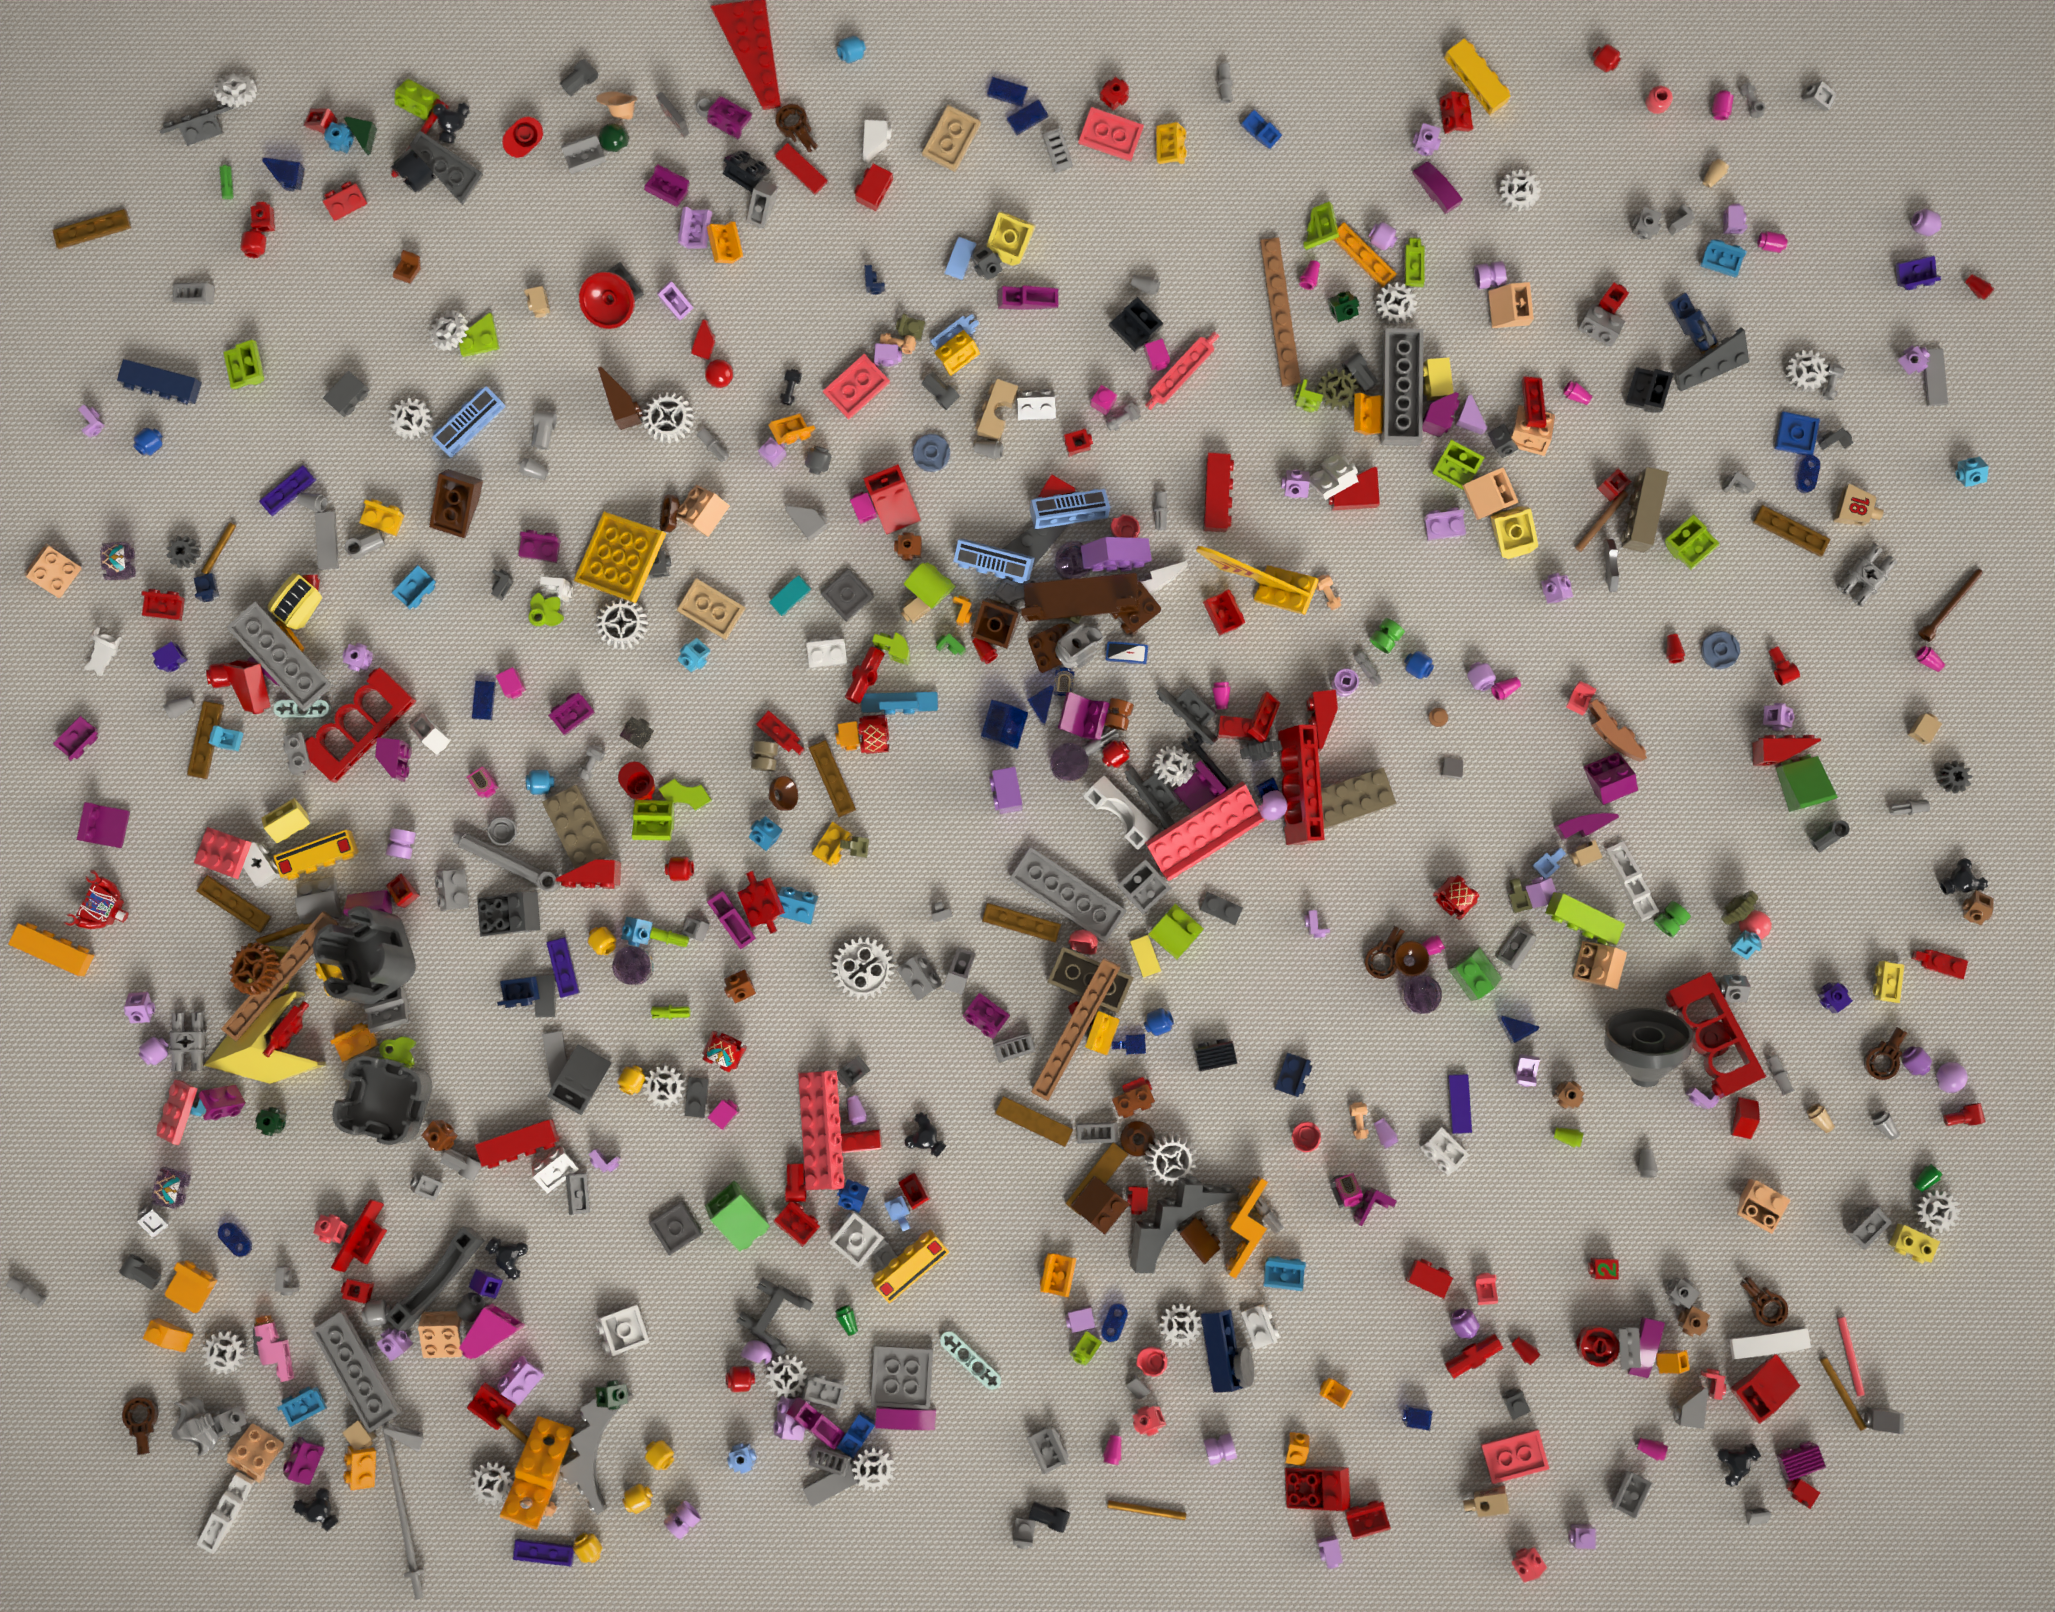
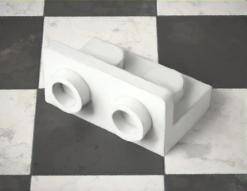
M541 577L540 584L545 587V590H549L550 593H558V598L564 602H569V598L573 596V586H571V583L564 578Z
M840 636L830 637L826 641H821L820 638L811 639L810 642L806 643L809 668L847 664L845 640L840 639Z
M1442 1127L1434 1133L1428 1142L1420 1147L1424 1154L1438 1165V1168L1447 1175L1456 1171L1469 1156Z
M563 1146L558 1149L552 1150L543 1161H538L531 1171L533 1178L548 1194L566 1180V1176L575 1173L578 1170V1166L566 1154Z
M1259 1304L1241 1311L1254 1349L1271 1343H1278L1276 1338L1279 1337L1276 1326H1272L1269 1319L1272 1318L1269 1307L1265 1308L1263 1304Z

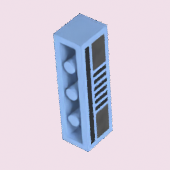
M487 386L481 388L475 393V397L470 402L467 401L462 405L461 410L457 414L449 417L447 424L434 432L432 439L452 458L506 406Z
M1093 489L1087 492H1073L1067 495L1058 494L1047 498L1038 497L1031 500L1029 511L1034 529L1106 519L1109 516L1110 505L1105 489Z
M962 538L958 540L953 562L959 563L958 567L969 569V567H974L980 573L987 574L989 571L995 573L994 576L1005 578L1008 576L1012 577L1014 582L1023 583L1030 580L1035 557Z

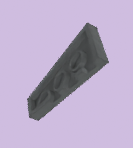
M419 130L409 145L410 148L463 205L483 176V173Z
M1740 327L1736 330V334L1730 338H1724L1720 345L1714 349L1710 348L1700 359H1694L1675 372L1677 388L1682 392L1749 363L1745 330Z
M1070 524L1034 529L1033 525L1002 549L1035 557L1033 569Z

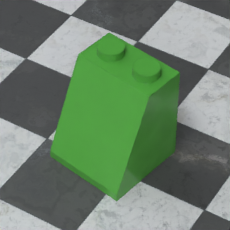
M1811 754L1799 757L1800 761L1794 763L1792 759L1781 762L1782 766L1776 768L1789 812L1838 798L1818 756L1811 758Z
M1480 947L1448 969L1470 1001L1481 999L1495 989L1502 980V977Z
M735 1180L705 1205L710 1221L739 1252L750 1247L753 1241L758 1236L764 1235L770 1227L765 1216Z

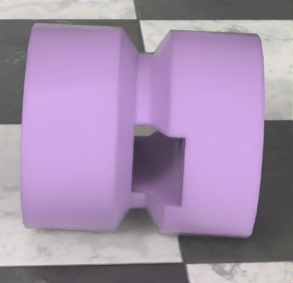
M1503 261L1492 262L1490 266L1486 263L1475 265L1474 275L1478 289H1486L1491 285L1494 287L1506 285V269Z
M1351 669L1340 670L1331 681L1332 690L1336 689V695L1340 697L1351 695L1359 685L1358 675Z
M391 828L389 835L391 843L387 845L385 855L411 859L413 849L410 845L414 844L416 833Z
M1230 1433L1220 1435L1219 1440L1215 1438L1204 1440L1210 1465L1218 1464L1222 1458L1226 1461L1237 1458Z
M683 1501L676 1508V1513L672 1512L664 1520V1524L675 1537L682 1539L689 1532V1527H694L701 1520V1516L690 1503Z

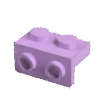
M683 207L678 243L688 249L707 248L709 237L707 226L711 224L712 212L710 210H691L688 207Z
M522 1355L518 1360L514 1361L508 1373L500 1378L497 1387L501 1395L520 1405L544 1376V1373L530 1364L526 1357Z
M781 1396L777 1405V1419L773 1426L774 1435L781 1439L803 1441L805 1428L786 1414L795 1399Z

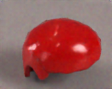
M716 359L711 361L705 369L706 381L716 388L728 386L733 379V367L726 360Z

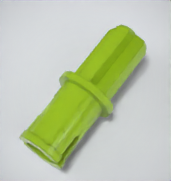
M652 927L650 939L666 942V945L670 943L687 947L689 942L688 936L673 933L672 930L665 931Z
M669 1005L665 1007L652 1006L651 1008L652 1019L669 1018V1020H672V1018H689L691 1014L688 1006L673 1007Z

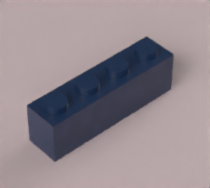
M123 359L117 381L127 390L134 391L135 388L141 390L140 392L146 395L158 394L159 398L170 400V398L177 399L176 402L183 405H188V403L196 404L202 384L199 380L190 376Z
M1231 1309L1212 1310L1202 1313L1201 1322L1213 1393L1233 1392L1244 1388L1239 1385L1241 1381L1237 1379L1234 1371V1357L1238 1353L1236 1352L1237 1343Z

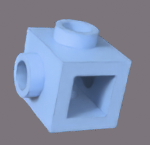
M743 1443L737 1444L728 1453L727 1462L730 1469H734V1472L746 1473L752 1470L751 1467L756 1463V1452L754 1448H751L750 1443L746 1445ZM738 1457H743L744 1462L739 1463Z

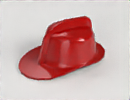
M529 116L520 118L503 135L502 144L505 152L511 157H524L542 140L543 128L535 118Z
M634 761L625 764L618 774L620 786L632 799L651 800L652 794L655 791L653 776L640 762Z

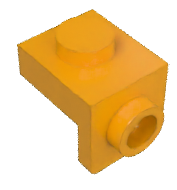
M959 595V597H953V603L962 606L956 624L964 627L965 623L969 624L973 614L970 612L972 603L969 602L970 599Z
M1328 1378L1321 1384V1391L1319 1393L1320 1396L1344 1409L1353 1391L1336 1380Z
M1290 1432L1285 1463L1305 1466L1309 1452V1435Z

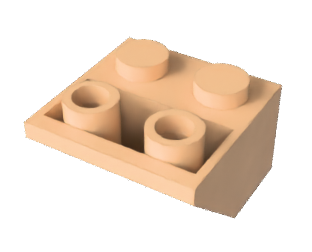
M1530 282L1512 283L1488 291L1492 328L1528 326L1531 324L1534 318Z
M1504 467L1462 485L1477 520L1518 503Z
M696 485L691 489L684 503L679 506L677 518L699 533L709 537L730 506L715 493Z
M1582 941L1573 978L1617 990L1627 952L1616 947Z
M1749 1179L1740 1196L1737 1215L1773 1234L1790 1199L1757 1180Z

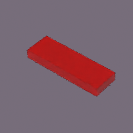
M786 143L774 155L814 195L828 183V180L789 143Z
M1524 376L1522 379L1526 426L1545 428L1547 422L1542 378Z
M1267 691L1262 694L1247 730L1260 743L1266 740L1281 704Z

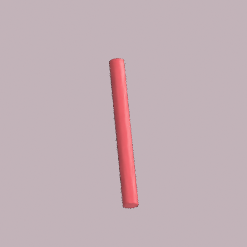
M1839 1317L1837 1319L1857 1396H1863L1865 1393L1846 1318Z

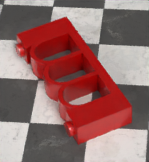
M380 667L374 669L369 674V678L366 680L369 684L360 687L356 691L354 704L343 705L337 710L334 719L335 724H324L317 731L316 738L311 736L305 739L310 762L331 782L337 783L377 742V738H381L416 702L401 685ZM371 691H377L393 706L379 722L364 709L362 704L364 696ZM353 710H358L374 726L360 741L345 728L343 722L345 715ZM331 730H340L355 745L341 761L325 745V736Z
M1297 725L1278 731V741L1280 740L1282 746L1280 765L1284 773L1282 793L1288 804L1287 811L1284 814V820L1287 825L1284 826L1286 845H1305L1323 841L1325 837L1316 725Z
M1711 972L1676 987L1665 994V1001L1668 1007L1672 1008L1673 1011L1678 1010V1017L1687 1022L1693 1031L1692 1047L1698 1053L1706 1055L1704 1058V1068L1706 1073L1714 1078L1711 1081V1088L1716 1096H1719L1720 1099L1766 1077ZM1708 996L1719 1016L1701 1024L1691 1022L1687 1017L1686 1008L1689 1004ZM1721 1020L1731 1041L1716 1048L1705 1047L1699 1039L1701 1029ZM1735 1045L1745 1065L1728 1073L1717 1071L1712 1063L1714 1054Z

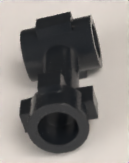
M786 370L784 380L788 381L785 394L781 393L780 395L781 403L791 406L795 400V397L792 396L795 383L800 384L802 373H799L798 370Z

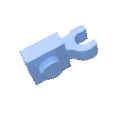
M1562 848L1556 850L1551 856L1545 853L1532 867L1543 876V879H1547L1560 868L1556 862L1566 853Z
M899 1196L884 1204L892 1222L898 1219L902 1231L911 1228L905 1216L910 1214V1211L903 1196Z

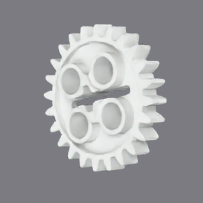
M859 937L858 943L851 939L852 945L849 946L847 943H844L846 949L839 948L838 950L841 952V955H834L838 959V962H832L834 966H837V969L832 970V973H837L838 975L834 980H840L837 987L844 986L843 993H846L848 990L850 991L849 997L856 993L858 1000L861 995H864L865 1000H867L868 994L875 998L876 991L882 994L881 987L888 988L885 984L886 981L892 982L888 976L894 974L889 969L895 966L894 964H889L893 957L886 956L889 952L888 949L882 951L883 944H880L878 947L876 946L877 940H874L871 944L869 937H867L865 942ZM863 950L870 951L871 956L868 960L861 959L860 954ZM872 959H878L866 968V973L860 972L854 978L849 979L850 975L860 969V964L866 965ZM848 961H853L855 964V968L851 972L845 970V963ZM875 965H879L882 968L879 976H874L871 972ZM863 976L866 979L864 987L856 985L858 977Z

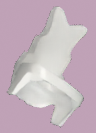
M96 626L88 637L95 641V649L91 655V661L84 669L88 671L95 670L97 675L102 676L105 666L109 664L112 656L114 657L117 653L122 638L116 639L106 634L99 636L100 628Z

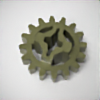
M1335 369L1333 374L1328 371L1327 377L1322 376V382H1319L1317 386L1321 388L1317 393L1323 395L1324 407L1331 405L1332 411L1335 407L1338 408V411H1341L1342 406L1348 409L1349 403H1354V394L1357 393L1354 391L1359 388V386L1354 385L1356 378L1351 380V373L1345 375V370L1338 373V370ZM1340 384V392L1336 396V387ZM1346 397H1348L1347 399H1345V400H1343V401H1338V400L1341 399V398H1346Z
M1749 890L1744 895L1742 893L1736 895L1724 907L1726 911L1721 916V920L1726 925H1731L1740 920L1743 921L1755 909L1754 904L1759 899L1753 890Z

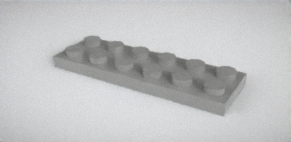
M257 602L251 604L226 627L304 712L333 686Z
M1032 847L1029 848L1009 878L1083 929L1092 932L1105 943L1127 911Z
M345 1310L340 1311L311 1331L368 1434L402 1413Z

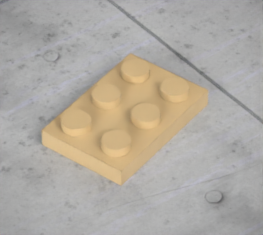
M948 105L924 148L922 156L956 172L981 125V121Z
M696 578L676 611L720 638L727 640L746 608Z

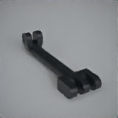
M1197 732L1193 733L1197 741L1188 737L1187 740L1191 745L1188 746L1185 741L1181 745L1189 754L1195 751L1227 791L1229 787L1234 785L1233 782L1222 773L1202 749L1201 745L1204 741Z

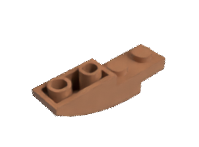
M1595 699L1589 703L1588 708L1597 720L1591 726L1606 743L1619 753L1638 762L1647 758L1644 747L1641 744H1637L1632 730L1627 729L1626 726L1618 730L1616 720L1613 717H1609L1606 712L1607 708L1602 701Z

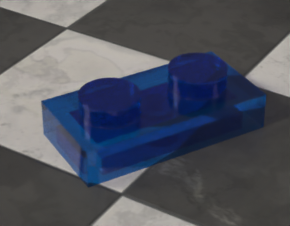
M992 77L987 97L1023 107L1028 87Z
M1038 99L1009 116L1007 122L1015 135L1018 136L1048 118V113Z
M475 681L472 719L492 721L495 682Z

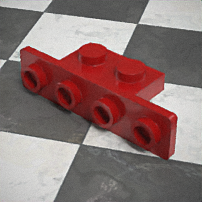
M370 1199L365 1205L358 1221L331 1266L333 1270L346 1272L354 1257L361 1263L368 1265L387 1232V1229L375 1222L384 1206L382 1202Z

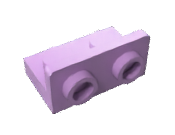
M1458 507L1441 513L1440 510L1428 512L1429 514L1424 518L1427 541L1464 536L1466 534L1463 518L1465 514L1464 509L1459 510Z

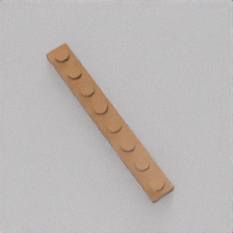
M1279 237L1260 240L1281 387L1294 386L1301 383L1280 240Z
M323 911L279 961L281 965L277 967V970L280 973H276L275 976L278 980L272 981L274 987H268V992H262L261 995H250L224 1024L221 1030L235 1042L238 1041L313 955V942L317 933L329 924L339 925V923Z
M1103 957L1031 1091L1033 1094L1046 1101L1050 1099L1121 966Z

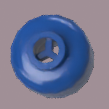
M143 428L134 436L133 446L141 455L151 456L162 447V435L155 428L153 430Z
M1416 651L1413 654L1409 653L1404 661L1406 664L1405 670L1418 679L1427 678L1434 668L1432 658L1421 651Z
M1163 1008L1149 1012L1144 1022L1146 1031L1148 1033L1151 1032L1154 1036H1160L1171 1031L1172 1025H1174L1170 1011H1166Z

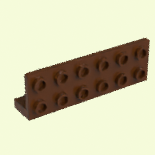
M1129 573L1024 584L1025 608H1021V616L1027 622L1139 611L1137 574Z

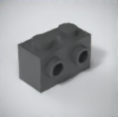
M348 371L323 399L345 417L354 411L359 401H363L368 396L370 390Z

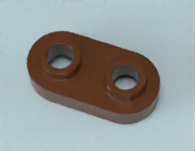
M667 494L662 503L659 526L661 531L671 533L677 526L676 517L680 502L675 495Z

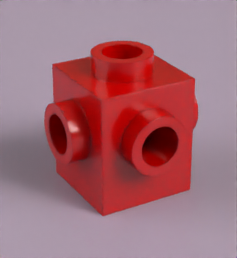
M1116 76L1112 80L1109 79L1103 85V90L1100 92V100L1112 111L1119 105L1123 106L1129 99L1128 84L1122 79L1119 80Z

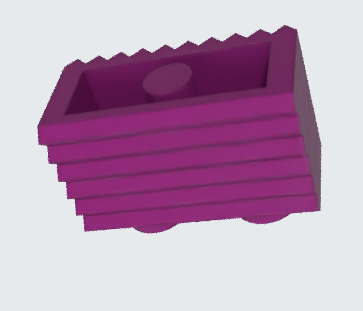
M1805 1441L1800 1443L1798 1448H1785L1781 1450V1454L1776 1455L1785 1479L1790 1481L1826 1468L1817 1444Z

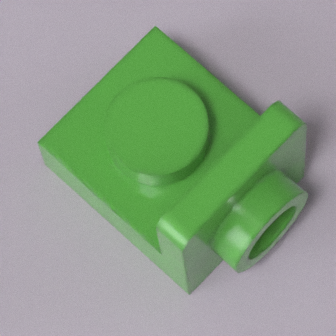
M949 633L946 636L942 635L936 642L938 644L936 649L939 652L947 644L949 645L947 649L954 655L958 653L962 656L966 652V648Z

